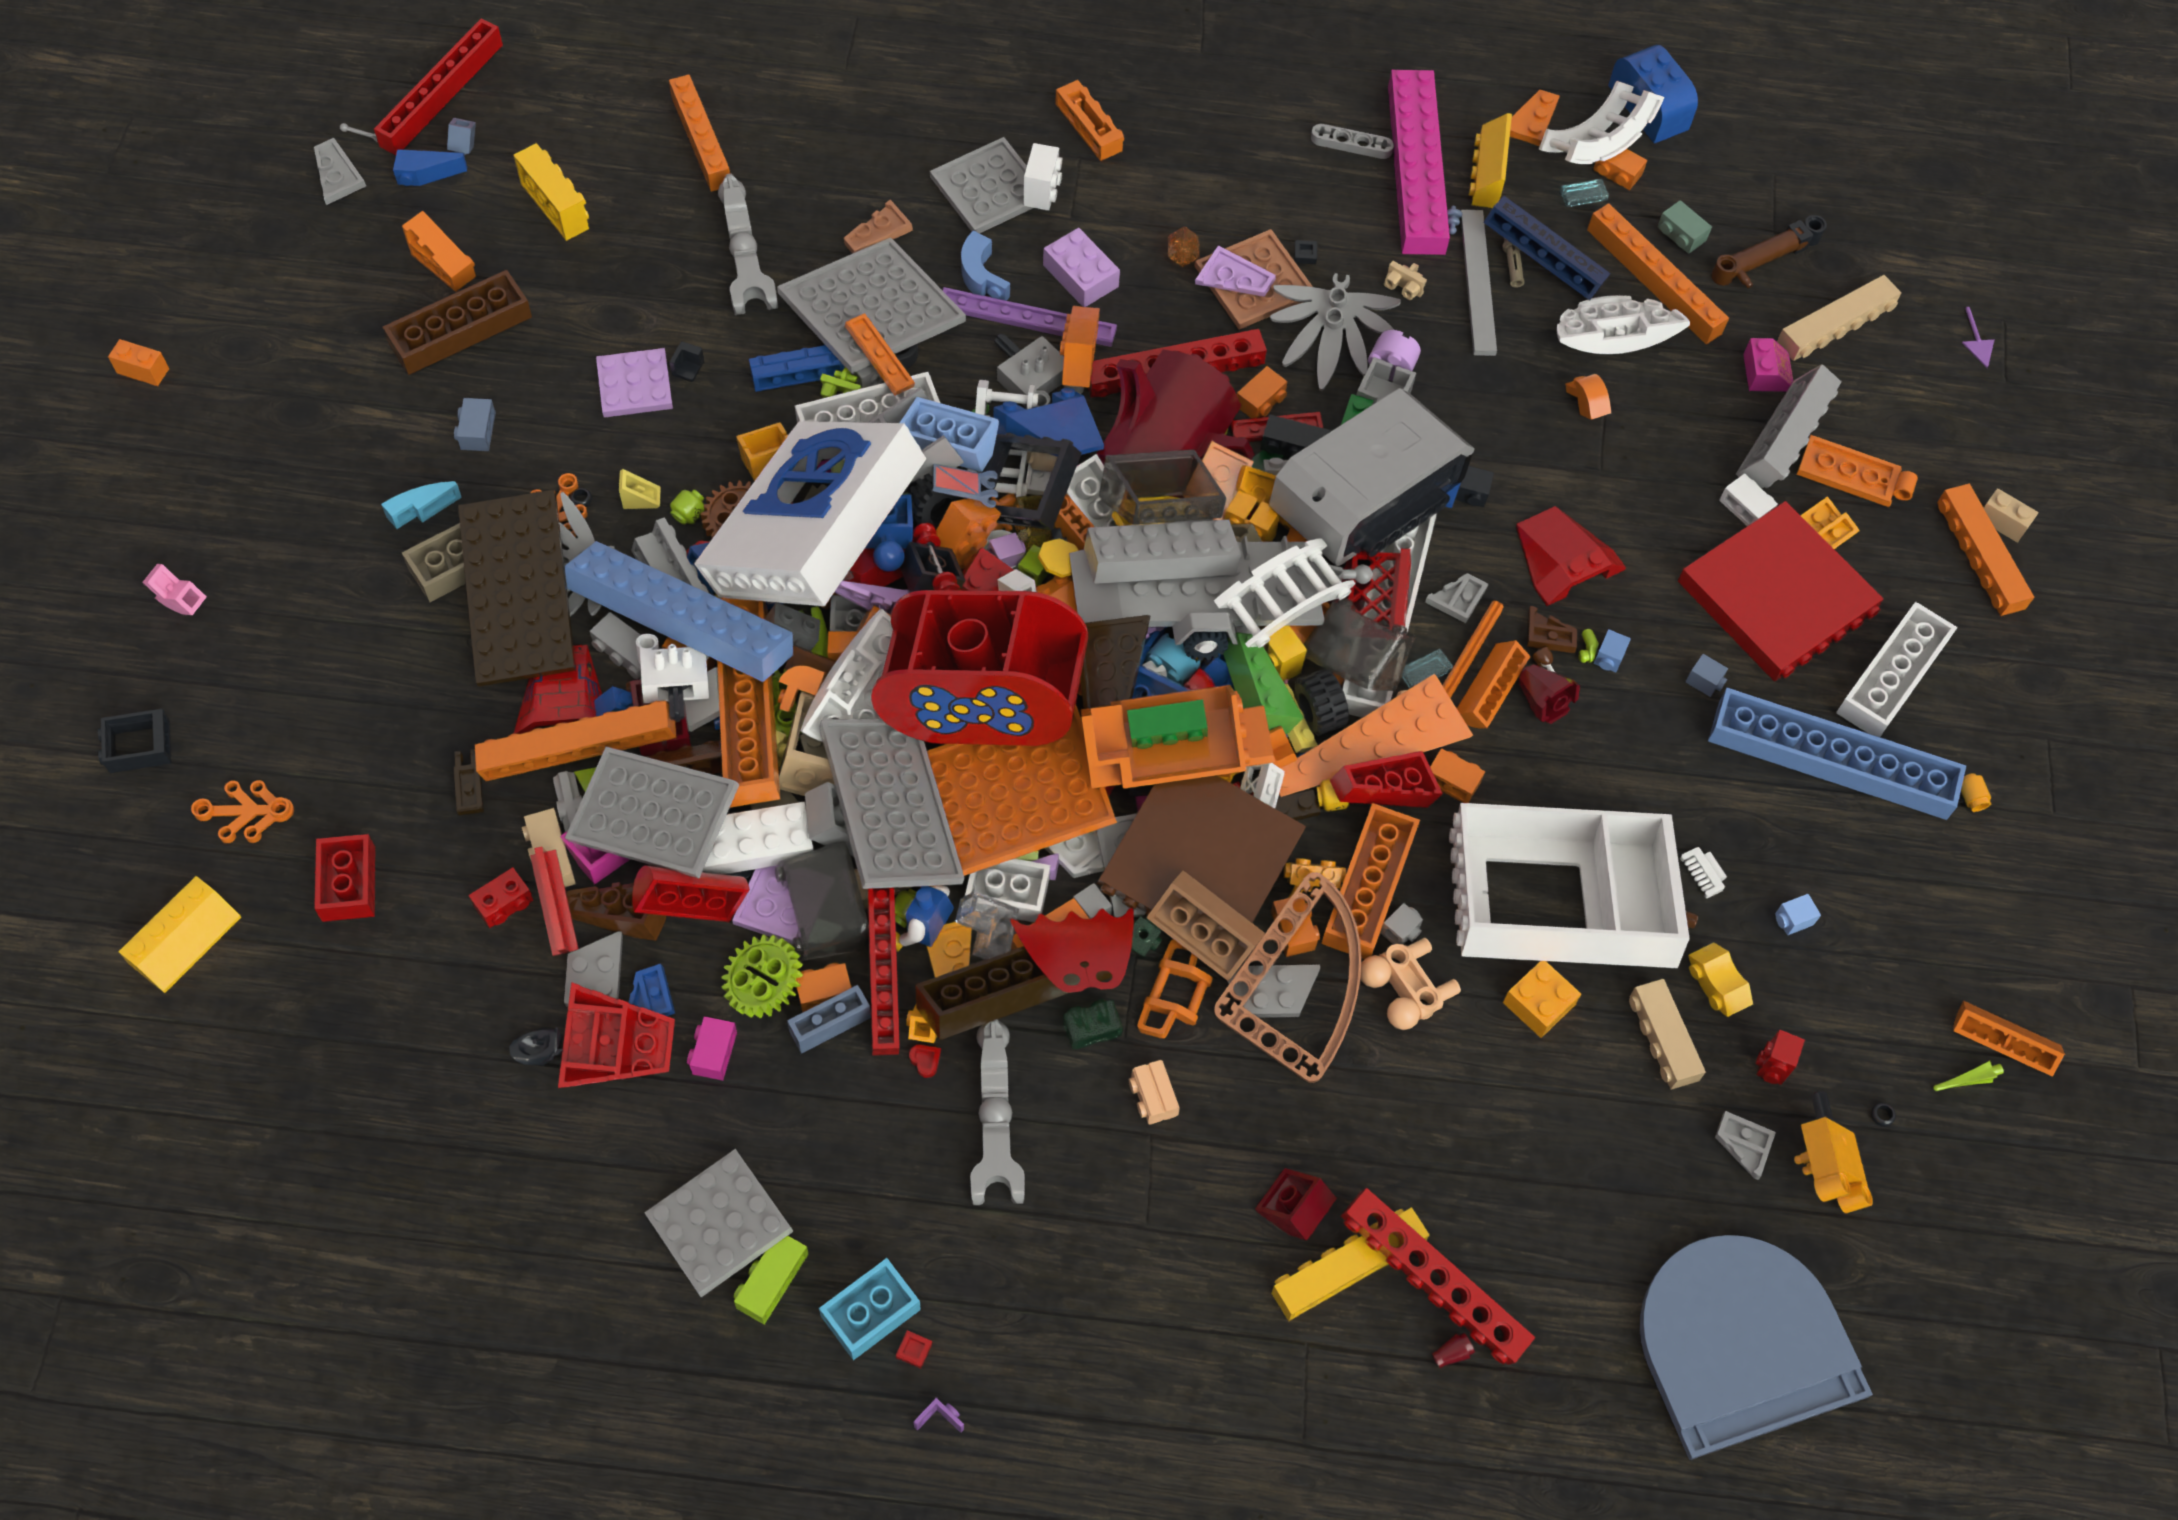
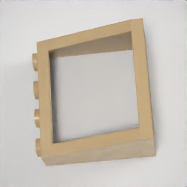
M804 692L800 693L779 771L780 790L805 796L806 792L826 782L835 785L828 759L796 751L802 722L815 695Z

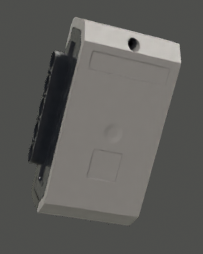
M1398 388L1292 456L1275 478L1269 506L1307 541L1322 538L1327 545L1322 550V553L1335 566L1342 565L1361 551H1364L1369 557H1373L1437 514L1447 505L1450 500V496L1447 493L1464 480L1474 448L1409 392Z

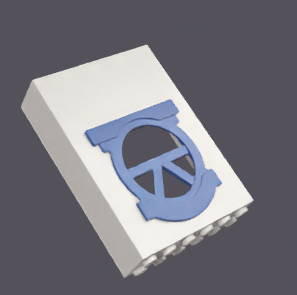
M799 421L694 564L719 598L825 606L923 465L926 457L904 423ZM822 459H830L828 462H826L824 465L817 469V466ZM841 460H845L840 473L826 472ZM806 482L831 483L825 490L811 499L790 504Z

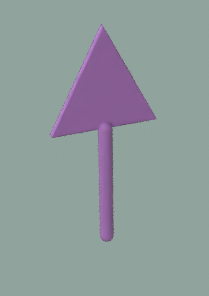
M1966 307L1965 310L1976 341L1962 342V344L1988 368L1994 340L1980 339L1970 307Z

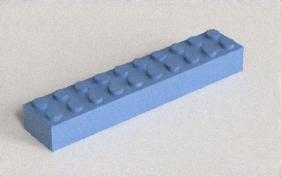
M594 542L565 565L567 589L762 682L793 656L792 632L600 542Z
M1726 688L1719 701L1708 742L1945 820L1957 808L1966 765L1730 688Z

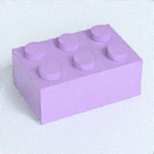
M1080 228L1075 229L1044 248L1043 266L1082 307L1090 305L1119 287L1120 269Z

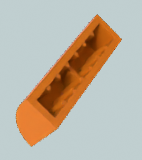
M1517 640L1497 643L1457 707L1458 712L1468 726L1478 729L1488 728L1529 660L1530 655Z
M1966 1001L1962 1002L1954 1021V1032L2052 1077L2065 1055L2062 1045Z

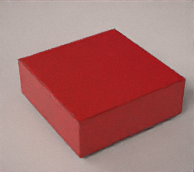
M907 1330L896 1353V1358L921 1369L933 1342Z

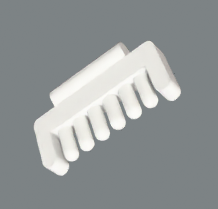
M1697 847L1682 854L1680 860L1688 866L1689 871H1692V876L1702 873L1696 876L1694 880L1699 881L1698 886H1703L1701 890L1703 892L1706 891L1704 894L1705 898L1723 891L1725 886L1722 881L1727 876L1711 852L1703 854L1701 849Z

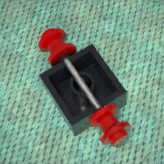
M923 523L915 527L913 539L916 543H908L904 551V562L900 566L909 592L921 590L961 591L966 580L953 550L940 547L941 541L938 535H936V529L932 524Z

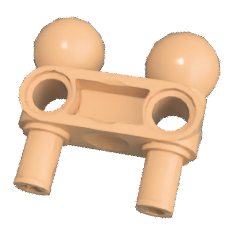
M1422 938L1409 946L1393 944L1386 952L1379 956H1369L1361 962L1360 979L1366 986L1378 988L1389 981L1400 996V998H1396L1391 1002L1387 1009L1389 1022L1397 1029H1411L1420 1019L1430 1018L1435 1011L1442 1008L1443 1001L1459 994L1461 991L1455 979L1435 988L1417 962V958L1432 950V946L1426 938ZM1391 958L1397 959L1400 963H1395ZM1420 1000L1426 1001L1429 1005H1424Z

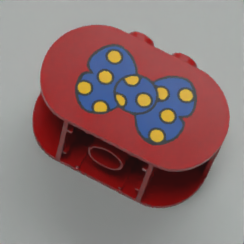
M955 590L914 591L902 596L894 604L891 613L893 633L883 673L875 682L871 694L874 710L889 726L909 737L937 744L1039 746L1052 743L1062 738L1069 731L1088 643L1086 624L1080 615L1069 605L1052 596L1032 591Z

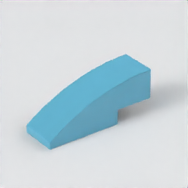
M455 481L440 482L408 490L394 496L381 505L388 520L398 529L415 517H418L421 522L426 521L460 499L461 494Z

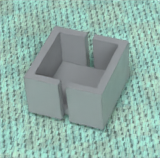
M1374 357L1360 384L1357 396L1371 399L1373 404H1375L1398 388L1411 393L1416 373L1397 366L1393 382H1389L1393 364Z

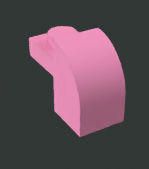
M157 564L142 582L157 595L155 597L156 600L164 606L184 615H193L207 597L193 583L179 580L162 564Z

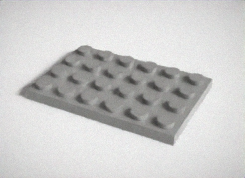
M605 747L565 839L575 844L649 865L669 868L688 876L700 878L739 784L735 780Z

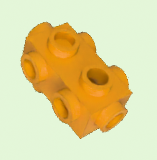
M1296 858L1295 862L1286 863L1284 865V878H1287L1289 884L1295 885L1288 898L1294 894L1304 878L1312 872L1322 874L1336 888H1341V882L1343 883L1346 876V868L1336 866L1335 861L1321 860L1320 865L1311 864L1310 859ZM1320 880L1308 881L1310 883L1308 892H1312L1313 886L1320 887Z

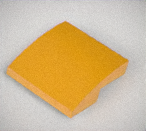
M1828 496L1801 515L1833 549L1860 531L1846 512L1842 515Z

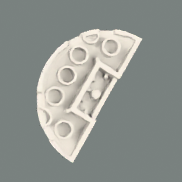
M1603 296L1582 301L1578 304L1577 309H1567L1561 315L1560 323L1557 324V337L1561 343L1580 351L1596 354H1618L1637 351L1665 341L1690 326V321L1676 309L1671 312L1663 309L1662 303L1655 300L1646 299L1642 303L1632 300L1631 296Z
M880 609L859 631L826 676L809 707L800 730L805 735L823 742L819 727L821 720L881 719L873 708L871 694L875 682L882 676L893 633L891 617L883 609Z

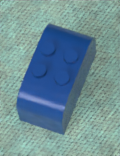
M1653 45L1616 61L1608 84L1611 90L1616 81L1633 86V94L1641 96L1645 90L1664 97L1652 122L1647 123L1643 128L1654 144L1690 129L1698 106L1697 92L1692 81L1664 47ZM1627 101L1625 108L1631 114L1637 104Z

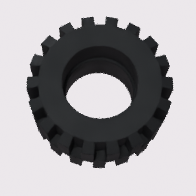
M928 473L924 475V479L921 480L919 478L915 486H911V494L907 495H911L912 517L916 525L930 523L937 530L951 502L967 498L932 491L933 475L931 476ZM946 498L945 503L939 509L931 511L938 501Z
M1322 669L1297 678L1295 681V699L1314 735L1320 736L1347 725L1349 720L1347 700L1339 681L1330 670Z

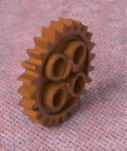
M738 481L737 486H733L729 482V488L727 489L720 485L721 492L713 490V498L706 497L707 504H704L705 510L701 513L703 529H705L707 536H711L713 539L723 525L722 523L727 520L751 487L750 481L747 482L746 486H742L741 481Z

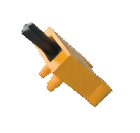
M1825 1091L1815 1092L1811 1098L1817 1120L1801 1125L1807 1152L1795 1156L1794 1161L1796 1164L1807 1163V1166L1802 1169L1803 1174H1813L1815 1190L1822 1202L1837 1198L1839 1206L1844 1213L1872 1206V1195L1867 1185L1855 1134L1834 1122L1827 1093Z

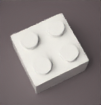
M1033 143L1024 175V206L1049 211L1051 202L1056 201L1057 189L1055 188L1056 185L1060 186L1062 173L1058 171L1061 170L1063 159L1059 157L1058 147Z

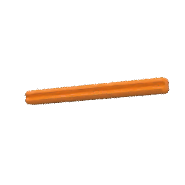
M1492 601L1442 686L1450 698L1504 607L1502 603Z

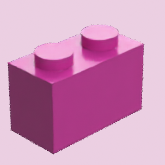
M704 1017L702 1025H697L694 1037L697 1040L695 1049H690L687 1064L690 1065L693 1075L724 1080L737 1035L735 1023Z

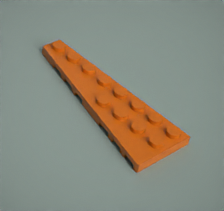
M1433 674L1297 758V761L1280 768L1285 772L1279 797L1318 786L1323 780L1331 779L1345 765L1418 751L1426 752L1470 738L1473 734L1439 679Z

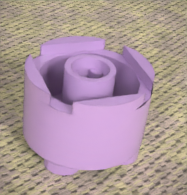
M1397 330L1384 331L1377 339L1368 358L1369 365L1374 357L1393 364L1389 378L1390 381H1393L1397 366L1413 371L1421 352L1420 346L1414 338L1410 336L1408 339L1402 336L1403 332Z

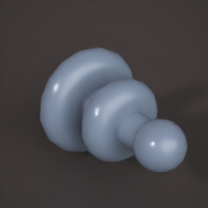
M1452 206L1451 209L1447 210L1448 224L1450 226L1449 233L1452 235L1456 233L1455 226L1459 225V218L1463 215L1462 211L1456 209V206Z

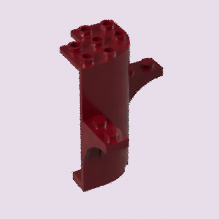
M1164 349L1147 375L1140 362L1119 360L1116 365L1121 381L1119 412L1113 428L1103 442L1104 449L1098 450L1096 453L1106 469L1142 476L1153 496L1167 495L1183 499L1211 441L1250 460L1253 459L1255 454L1247 439L1225 435L1226 430L1242 406L1227 375L1220 373L1216 368L1203 361L1197 354L1189 355Z

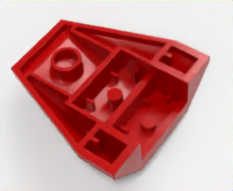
M1556 506L1516 524L1534 589L1546 606L1566 598L1571 587L1600 573L1607 579L1626 569L1612 548Z

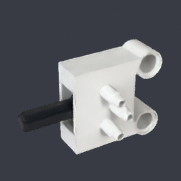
M642 634L636 639L637 659L639 664H641L644 703H652L654 701L669 702L670 719L680 722L681 719L685 718L684 700L709 699L706 664L709 656L689 646L676 648V645L671 644L668 646V649H659L658 638L652 634Z

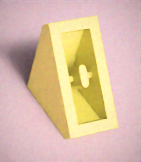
M620 470L619 493L623 509L660 507V486L629 471Z

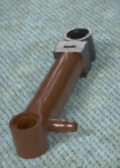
M1811 215L1806 218L1804 223L1801 220L1788 225L1786 231L1733 255H1721L1717 259L1711 278L1716 284L1726 286L1732 282L1733 278L1737 277L1743 285L1751 288L1753 283L1746 272L1790 252L1798 254L1808 249L1809 246L1817 245L1827 227V223L1822 217Z

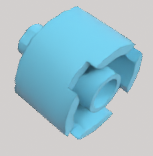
M1168 633L1162 635L1146 654V662L1152 660L1156 667L1163 665L1167 672V678L1181 685H1184L1200 667V661L1191 659V656L1188 657L1184 651L1183 643L1175 645V640L1169 638Z

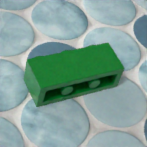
M1203 699L1127 710L1132 747L1146 749L1152 747L1153 744L1173 745L1180 740L1187 739L1188 741L1195 742L1208 736Z

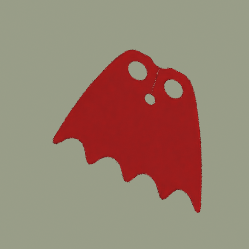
M1101 908L1091 919H1083L1073 911H1070L1061 922L1052 921L1043 914H1039L1032 925H1023L1015 919H1010L1015 932L1031 958L1046 977L1060 990L1071 993L1081 992L1088 987H1096L1101 990L1112 989L1119 986L1122 982L1132 947L1133 908H1129L1126 914L1121 917H1113ZM1086 961L1089 963V966L1085 969L1080 966L1081 962ZM1099 971H1108L1112 974L1113 978L1109 982H1100L1097 980L1096 974ZM1067 974H1075L1079 976L1080 982L1077 985H1067L1064 983L1063 978Z

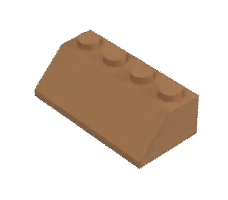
M1184 870L1171 883L1147 916L1148 920L1227 981L1232 978L1265 935L1262 930Z

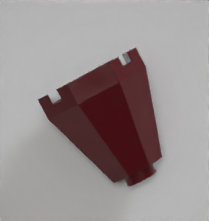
M1534 664L1525 667L1520 673L1519 685L1534 715L1541 722L1546 721L1552 724L1570 711L1569 703L1572 701L1575 704L1579 699L1580 685L1573 679Z

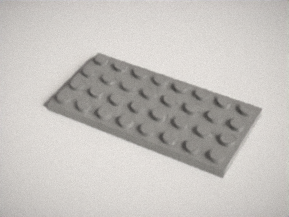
M882 719L821 720L819 727L862 888L962 884L964 874L924 741L909 737L895 730Z

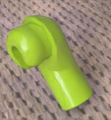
M1586 629L1582 632L1586 650H1580L1578 657L1582 663H1591L1596 657L1599 643L1593 631Z

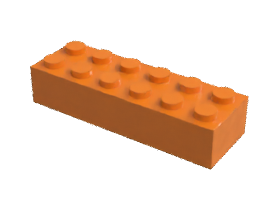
M1372 803L1340 889V893L1349 905L1357 925L1362 959L1372 956L1420 822L1419 819ZM1334 907L1321 944L1349 954L1346 932L1341 918Z

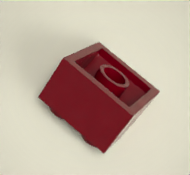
M1284 1168L1255 1210L1288 1235L1307 1241L1337 1198L1321 1178Z

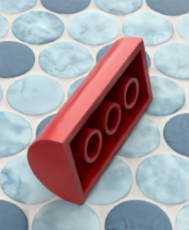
M643 866L637 873L633 886V910L636 913L730 922L750 889L747 880L742 876L702 872L700 878H695L669 868Z

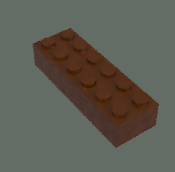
M505 270L383 326V330L388 344L407 374L410 375L532 318L528 300L508 270Z

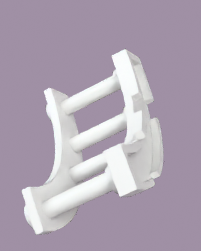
M1616 81L1607 100L1588 120L1565 130L1546 129L1539 150L1555 153L1566 152L1565 160L1577 164H1592L1595 161L1608 160L1626 150L1642 135V129L1647 123L1652 122L1664 97L1645 90L1639 96L1632 93L1633 86ZM1627 101L1637 104L1627 118L1619 115ZM1613 122L1620 125L1610 133L1605 132Z
M979 380L975 410L977 414L990 417V415H986L987 403H991V401H1012L1019 404H1027V409L1037 407L1038 394L1034 393L1035 385H1030L1028 395L993 392L992 389H988L989 381ZM1010 449L1009 455L1022 456L1020 469L1003 467L1000 477L1018 478L1017 485L997 483L995 490L1001 493L1016 494V505H1020L1022 497L1027 496L1028 483H1024L1027 451ZM968 469V470H967V471H972V472L981 473V472H979V471H975V470H972V469Z
M1322 538L1309 540L1304 543L1306 546L1299 549L1298 546H1294L1251 571L1253 577L1242 584L1240 581H1237L1214 600L1219 608H1233L1253 635L1245 643L1247 647L1258 646L1260 648L1270 641L1269 637L1295 618L1325 602L1335 599L1342 600L1351 593L1350 588L1356 583L1353 580L1340 581L1322 557V550L1327 546ZM1307 561L1315 562L1332 585L1331 587L1327 588ZM1294 565L1296 567L1299 566L1318 593L1306 599L1287 574V568ZM1272 576L1280 579L1298 604L1286 613L1282 612L1263 586L1264 581ZM1250 591H1255L1276 619L1262 630H1260L1241 604V598Z

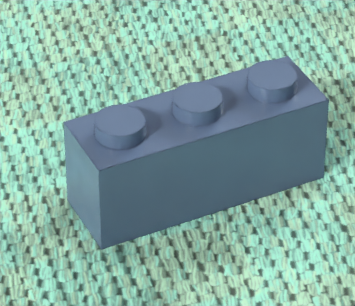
M856 985L787 1020L789 1032L802 1054L870 1019L871 1010L861 989Z

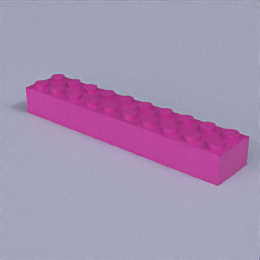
M1391 70L1388 94L1392 141L1394 143L1393 153L1402 254L1446 255L1450 235L1434 70Z

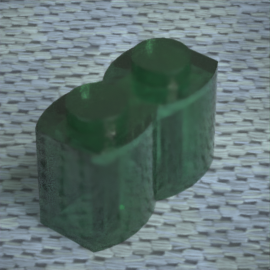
M1101 999L1092 1003L1089 1008L1076 1006L1069 1009L1063 1016V1024L1073 1050L1122 1036L1123 1026L1114 1001Z

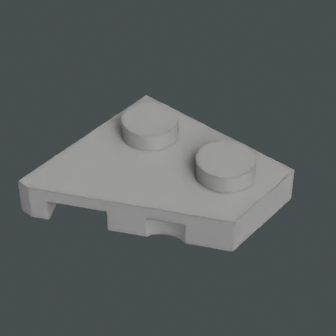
M1467 573L1458 578L1456 582L1443 586V589L1436 594H1429L1425 603L1466 623L1485 593L1488 583Z
M1725 1111L1715 1138L1754 1179L1758 1180L1762 1175L1776 1132Z

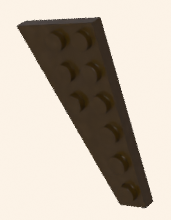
M1150 615L1085 623L1088 630V643L1081 673L1083 709L1109 706L1112 701L1132 699Z

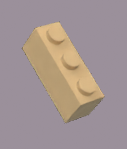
M554 808L524 816L526 826L522 827L525 840L531 841L532 848L528 849L529 856L535 854L534 848L542 846L546 851L556 849L565 887L575 885L576 882L566 846L560 838L562 832Z

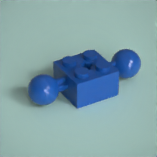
M911 495L900 496L865 547L875 548L873 553L874 562L883 571H895L903 564L905 558L903 549H906L908 543L913 540Z

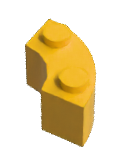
M1713 942L1688 955L1691 966H1689L1690 973L1693 978L1698 980L1714 1010H1719L1729 1017L1753 1004L1749 982L1736 970L1729 951Z

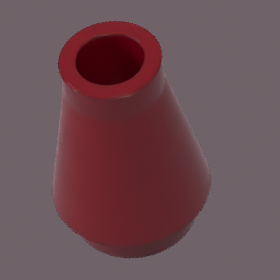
M1456 1333L1437 1351L1431 1354L1437 1366L1442 1368L1449 1364L1470 1359V1355L1475 1353V1350L1465 1333L1460 1335Z

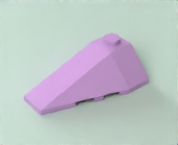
M842 581L835 590V593L866 610L871 609L875 605L890 615L897 600L910 593L909 590Z

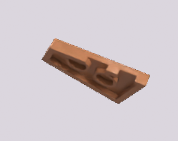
M889 200L885 203L884 209L880 212L875 211L872 214V219L867 223H861L846 235L844 243L853 254L890 237L896 239L913 231L912 223Z

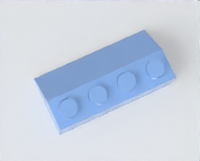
M916 397L900 423H904L908 427L921 450L944 435L964 461L959 466L979 472L983 471L993 455L999 425L998 419Z

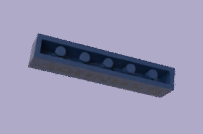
M1505 196L1494 205L1483 222L1588 300H1591L1611 274Z

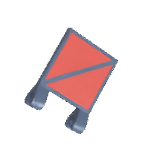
M933 464L932 491L979 500L985 506L994 508L996 502L988 498H998V492L993 489L995 482H990L988 479H997V473L995 471L977 473ZM981 484L989 490L981 492Z

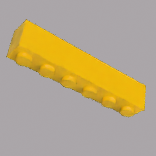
M1412 1207L1406 1211H1403V1209L1395 1211L1401 1219L1427 1241L1429 1233ZM1378 1222L1371 1225L1370 1228L1377 1229ZM1356 1234L1344 1241L1345 1246L1338 1250L1333 1247L1325 1251L1321 1255L1322 1259L1313 1263L1310 1260L1302 1264L1298 1268L1299 1272L1292 1276L1285 1274L1274 1282L1276 1285H1274L1271 1294L1287 1320L1290 1321L1388 1265L1386 1262L1387 1257L1380 1251L1372 1250L1365 1243L1366 1239L1363 1236L1358 1237ZM1390 1234L1388 1242L1392 1247L1397 1248L1399 1245L1398 1238Z

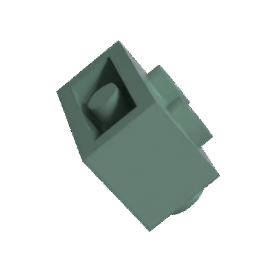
M1681 200L1662 213L1657 226L1662 233L1671 238L1688 254L1707 241L1712 228L1711 225Z

